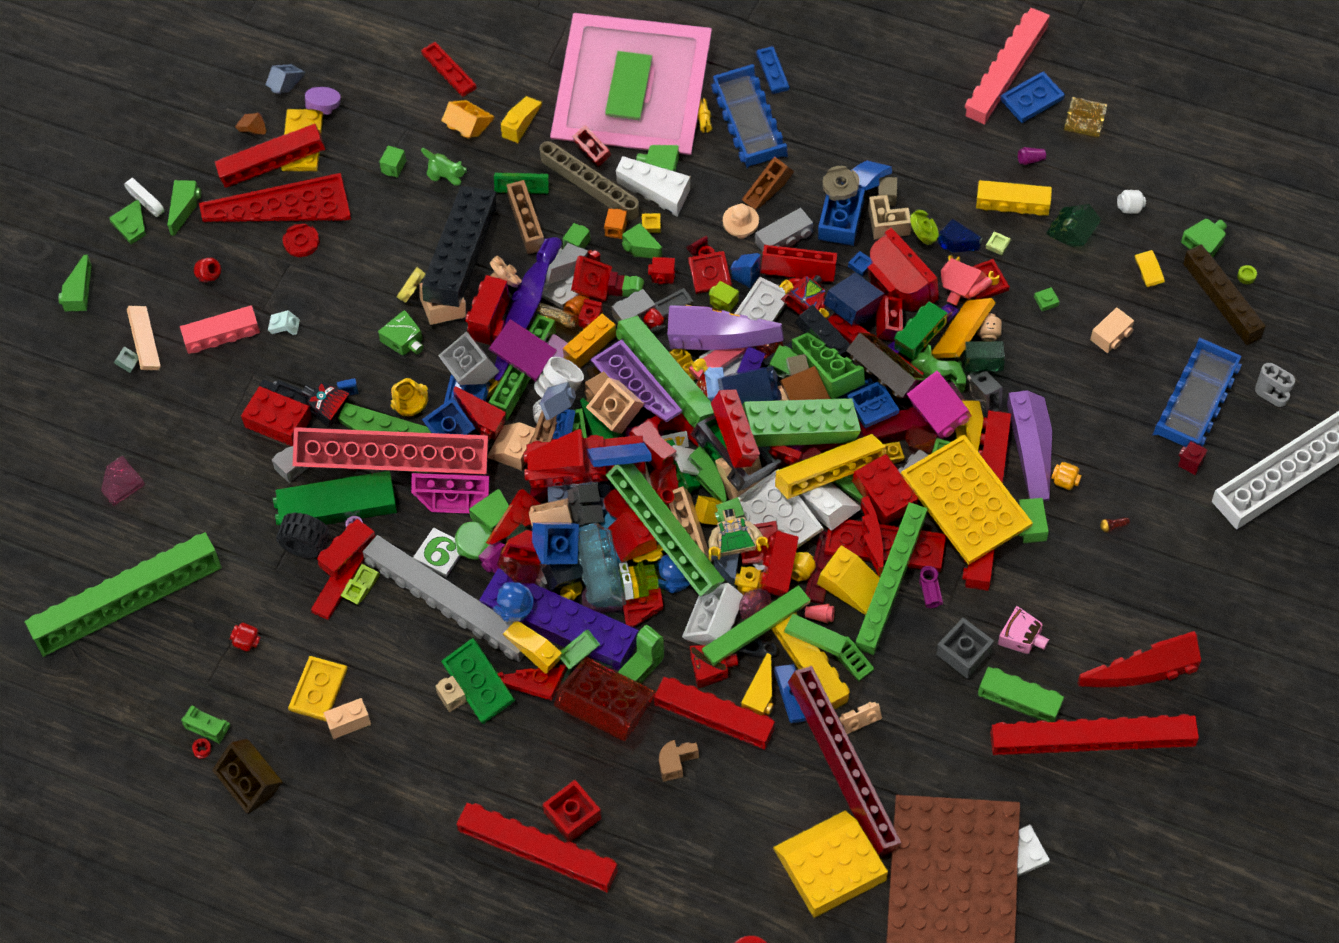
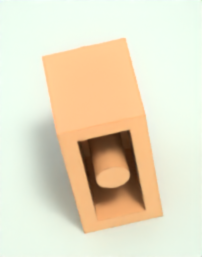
M1116 308L1092 330L1090 340L1108 353L1111 349H1116L1124 337L1128 338L1131 335L1134 320Z
M362 698L323 712L333 739L371 725Z

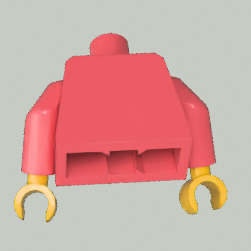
M952 255L948 257L949 261L941 269L943 287L950 291L947 302L957 306L960 297L970 300L990 285L999 283V275L993 277V271H990L988 277H986L987 275L981 270L960 262L959 257L956 260L953 259Z

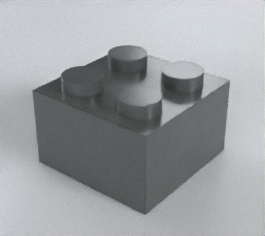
M962 618L939 642L936 655L964 677L968 678L992 652L994 640L965 618Z

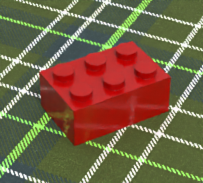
M486 275L484 282H480L478 295L473 298L472 309L466 315V322L468 323L467 332L476 342L492 345L496 321L503 319L510 302L507 280Z
M259 386L243 411L241 418L245 428L293 446L294 427L306 428L312 419V415L308 405Z
M887 454L854 471L853 484L863 497L869 496L877 518L882 525H888L904 516L909 502L917 505L919 498L901 476V473Z

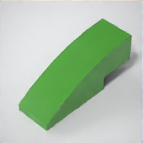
M699 446L688 457L691 464L699 471L695 479L714 498L721 502H726V493L721 476L710 456Z

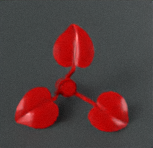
M671 464L660 472L655 469L649 475L652 488L657 490L658 496L668 508V504L674 500L673 490L678 489L675 464ZM617 489L609 492L604 498L603 502L606 510L616 519L623 513L632 510Z

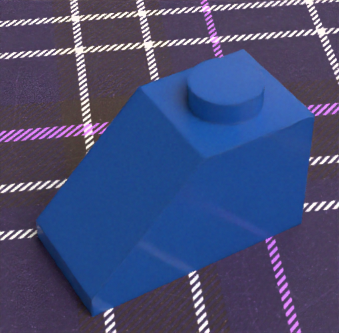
M760 254L741 255L738 261L735 260L731 266L732 279L751 288L760 276Z

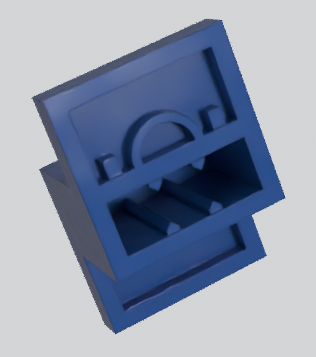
M871 378L865 380L864 385L838 397L839 399H853L857 418L860 419L865 428L899 414V408L885 386L879 382L874 383Z

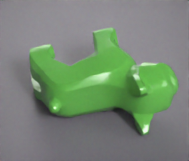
M928 345L924 352L919 353L911 360V364L923 372L926 379L938 370L946 381L950 379L954 383L955 393H963L966 385V375L963 372L961 361H941L935 359L932 355L931 345Z

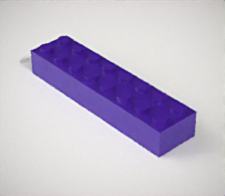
M499 568L480 598L481 603L493 610V607L498 605V589L503 584L509 582L521 583L532 593L533 607L530 614L519 622L547 640L563 647L569 645L588 629L600 646L586 657L616 671H619L628 662L637 645L636 637L639 633L637 629Z

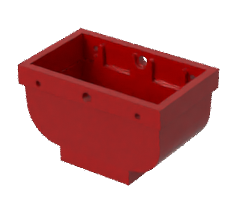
M892 227L885 231L884 236L876 241L870 250L871 265L868 266L869 283L883 292V297L902 298V309L906 311H917L929 301L933 304L937 302L939 294L938 281L935 274Z

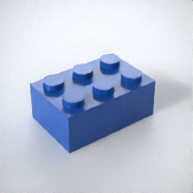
M858 188L856 196L845 200L834 201L826 194L818 227V240L854 246L864 204L865 189Z

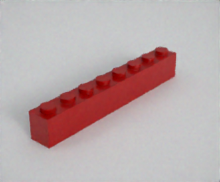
M467 803L457 822L458 831L607 893L618 872L617 864L609 857H599L592 850H582L572 842L567 841L565 843L560 841L555 835L543 834L533 826L528 828L516 819H506L499 812H489L484 810L483 806L476 803L473 805Z

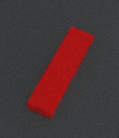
M436 42L421 50L422 55L462 97L477 89L476 84Z
M364 555L337 581L332 577L329 578L311 608V613L327 620L330 619L342 599L341 594L350 579H354L361 564H363L365 560Z

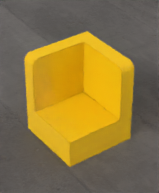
M698 495L695 510L699 522L717 525L718 521L715 512L718 509L716 505L723 502L713 497Z

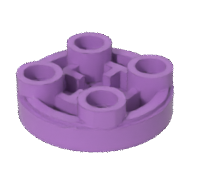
M315 87L305 93V107L310 110L322 111L323 114H331L332 110L340 105L341 96L334 89Z

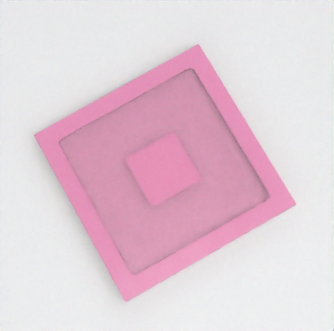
M573 13L550 138L574 142L572 136L586 125L604 145L649 150L651 145H679V154L691 155L712 28ZM617 51L652 55L640 121L605 116Z

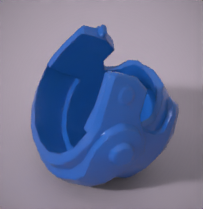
M668 554L664 555L655 564V567L659 569L660 576L666 580H657V587L675 593L686 589L690 585Z
M519 582L505 583L498 589V605L493 607V611L501 616L505 622L521 621L532 610V593Z

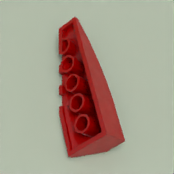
M1193 631L1151 645L1152 649L1142 653L1141 649L1133 652L1134 655L1129 659L1125 660L1122 657L1116 659L1109 667L1101 665L1079 675L1078 685L1083 687H1125L1152 683L1164 679L1172 680L1184 673L1192 674L1198 670L1201 663L1197 635Z

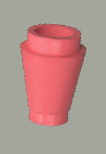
M830 604L806 606L805 618L827 624L834 621L835 607L830 606Z

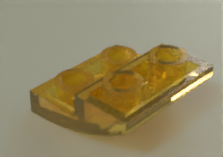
M1073 97L1064 130L1099 137L1107 105Z
M539 303L535 310L544 317L561 322L565 327L572 328L579 324V316L544 303Z

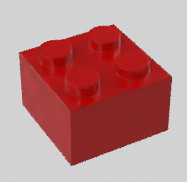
M576 780L543 803L544 814L569 842L602 819L600 808Z

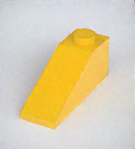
M526 96L514 106L501 123L502 137L518 143L542 106V102Z
M962 401L972 416L966 424L959 425L955 429L956 435L959 438L965 434L978 451L983 425L980 401Z
M519 621L514 622L502 634L545 674L560 661L562 653L552 643Z
M768 653L741 702V708H749L761 716L770 715L774 706L772 704L771 654Z

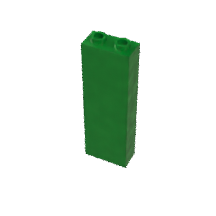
M390 471L275 490L276 497L273 498L274 508L278 509V514H275L277 526L281 525L284 516L288 513L307 514L322 521L325 525L346 522L351 516H358L364 519L397 513Z

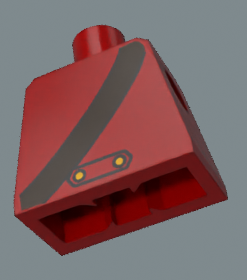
M706 645L690 646V656L697 688L727 679V667L738 665L736 653L731 654L713 666L702 652V648Z

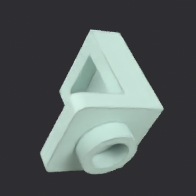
M289 310L271 315L268 331L275 334L287 330L292 335H296L300 320Z

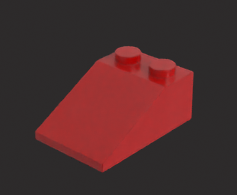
M455 386L453 389L454 399L478 432L481 433L480 435L488 436V440H496L506 422V412Z

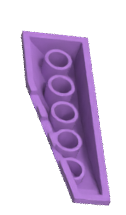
M672 305L669 307L668 339L670 349L723 350L765 345L784 340L781 323L759 318L752 320L748 316L741 314L740 317L730 315L728 311L722 310V313L712 311L710 307Z
M623 340L618 341L591 359V362L600 373L604 371L609 378L619 380L644 403L643 407L664 421L668 422L682 413V409Z
M1028 390L1009 393L1007 407L1009 413H1011L1010 420L1029 499L1043 498V501H1049L1052 427L1045 398Z

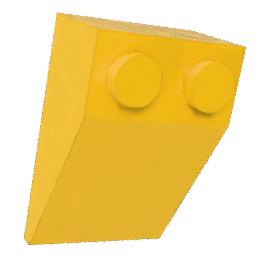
M841 545L820 573L817 584L866 615L880 577L856 554Z

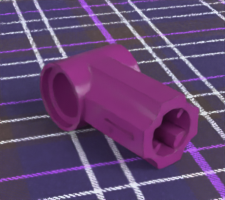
M925 566L920 572L919 584L922 588L926 607L936 608L943 604L937 578L938 572L932 566ZM929 575L933 579L927 580L924 578V576Z

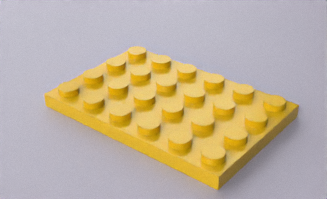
M965 434L901 471V476L924 507L928 508L927 511L968 565L1032 527L1033 522Z

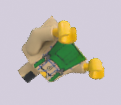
M734 509L723 511L725 521L717 524V527L712 530L708 541L709 560H711L713 555L718 556V560H720V557L753 551L756 549V545L758 551H761L760 546L766 545L769 548L767 538L763 537L760 530L752 522L746 521L745 517L736 519Z

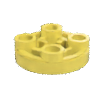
M416 267L398 293L397 298L406 303L426 273Z

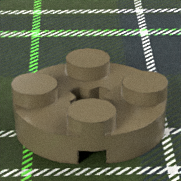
M835 166L830 168L823 177V189L831 200H845L857 195L859 176L854 170H848L845 166ZM838 181H842V183H845V184H844V185H838Z

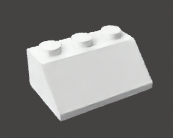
M832 482L799 495L812 514L831 531L861 509L856 502Z
M729 583L721 584L712 593L702 597L699 595L682 638L701 645H708L731 630L744 595Z

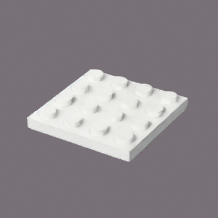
M774 471L738 498L747 519L746 521H750L753 524L777 521L778 531L799 537L798 548L824 529L799 495L787 499L775 487L776 471ZM763 563L752 564L757 570H761V573L764 572L765 565Z

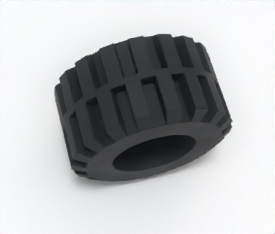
M288 513L282 520L276 541L282 548L294 555L305 558H317L325 548L330 530L322 521L315 517L302 513Z

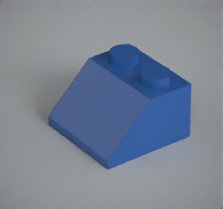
M451 398L422 419L431 433L468 435L476 429L454 398Z
M533 522L532 543L541 564L578 563L579 524L568 522Z

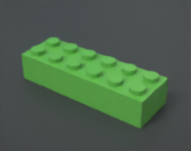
M852 398L744 402L742 405L757 447L850 443L855 441L861 432Z

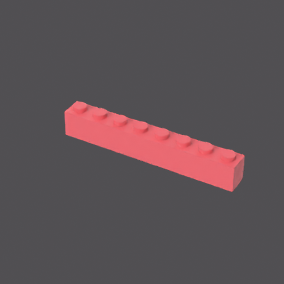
M1030 8L1028 13L1023 14L1020 25H1016L1013 31V36L1008 37L1005 48L1001 49L998 53L996 62L993 61L991 63L988 74L985 73L981 80V85L976 86L973 97L967 100L965 104L966 117L985 125L1000 102L1001 95L1007 91L1047 29L1050 15Z

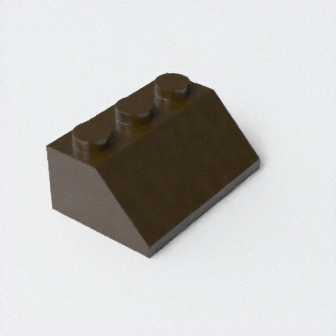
M248 739L230 742L212 770L246 814L251 813L273 797L283 782Z

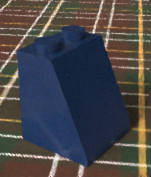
M855 272L828 290L824 305L851 325L867 323L874 320L884 293Z
M773 366L732 373L718 379L720 390H737L742 405L744 402L781 400V391L778 389L776 382L777 373Z

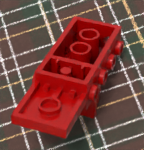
M578 429L550 442L534 441L531 444H526L527 451L523 452L524 462L528 464V469H525V480H529L531 488L608 481L606 474L615 465L593 467L587 456V449L644 443L643 435L604 439L603 436L591 435L589 438H584L582 430ZM645 462L633 463L641 474H646Z

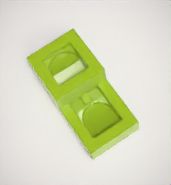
M361 564L354 579L349 580L341 596L359 605L375 584L380 573Z

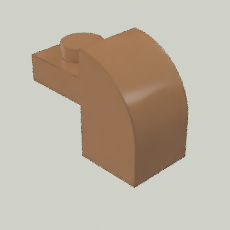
M675 740L662 748L659 755V766L663 782L683 777L681 762L698 758L697 743H684L680 747H676Z

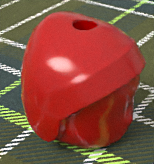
M652 308L645 314L643 321L651 330L655 331L663 324L664 317L658 310Z

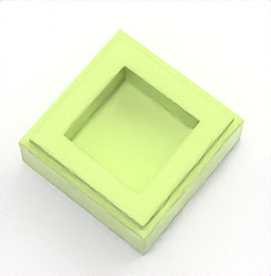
M993 232L986 244V249L1003 255L1010 243V238Z

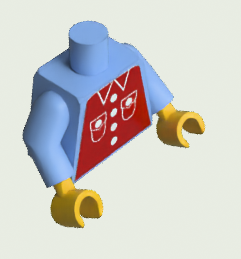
M699 358L692 364L696 372L703 370L696 385L712 402L720 390L718 379L724 377L723 367L708 368L706 361Z

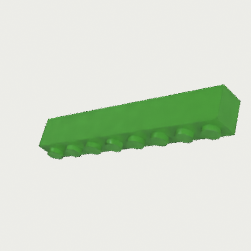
M638 316L618 321L617 338L623 340L682 409V414L689 424L695 428L697 423L714 415L711 401Z
M633 463L615 465L606 474L700 597L712 593L725 581Z
M908 503L856 640V646L862 652L873 656L876 652L926 520L928 508Z

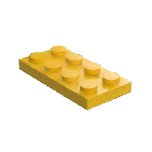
M287 109L285 134L314 123L321 134L322 111L315 109ZM319 152L281 166L282 171H318Z

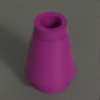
M1023 147L1018 151V161L1020 164L1027 165L1045 160L1046 158L1044 149Z

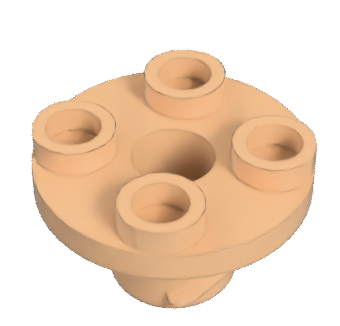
M742 203L730 207L723 215V227L725 230L740 239H744L754 233L759 225L757 212L752 207Z
M499 256L490 261V265L494 270L490 276L507 280L508 285L515 288L520 285L522 280L516 275L517 270L509 264L507 266Z

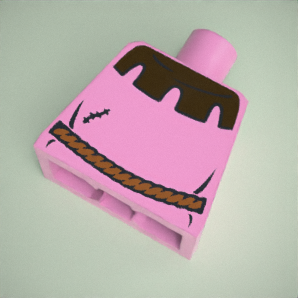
M1016 606L999 636L998 645L1029 654L1034 645L1044 650L1049 639L1040 635L1042 623Z

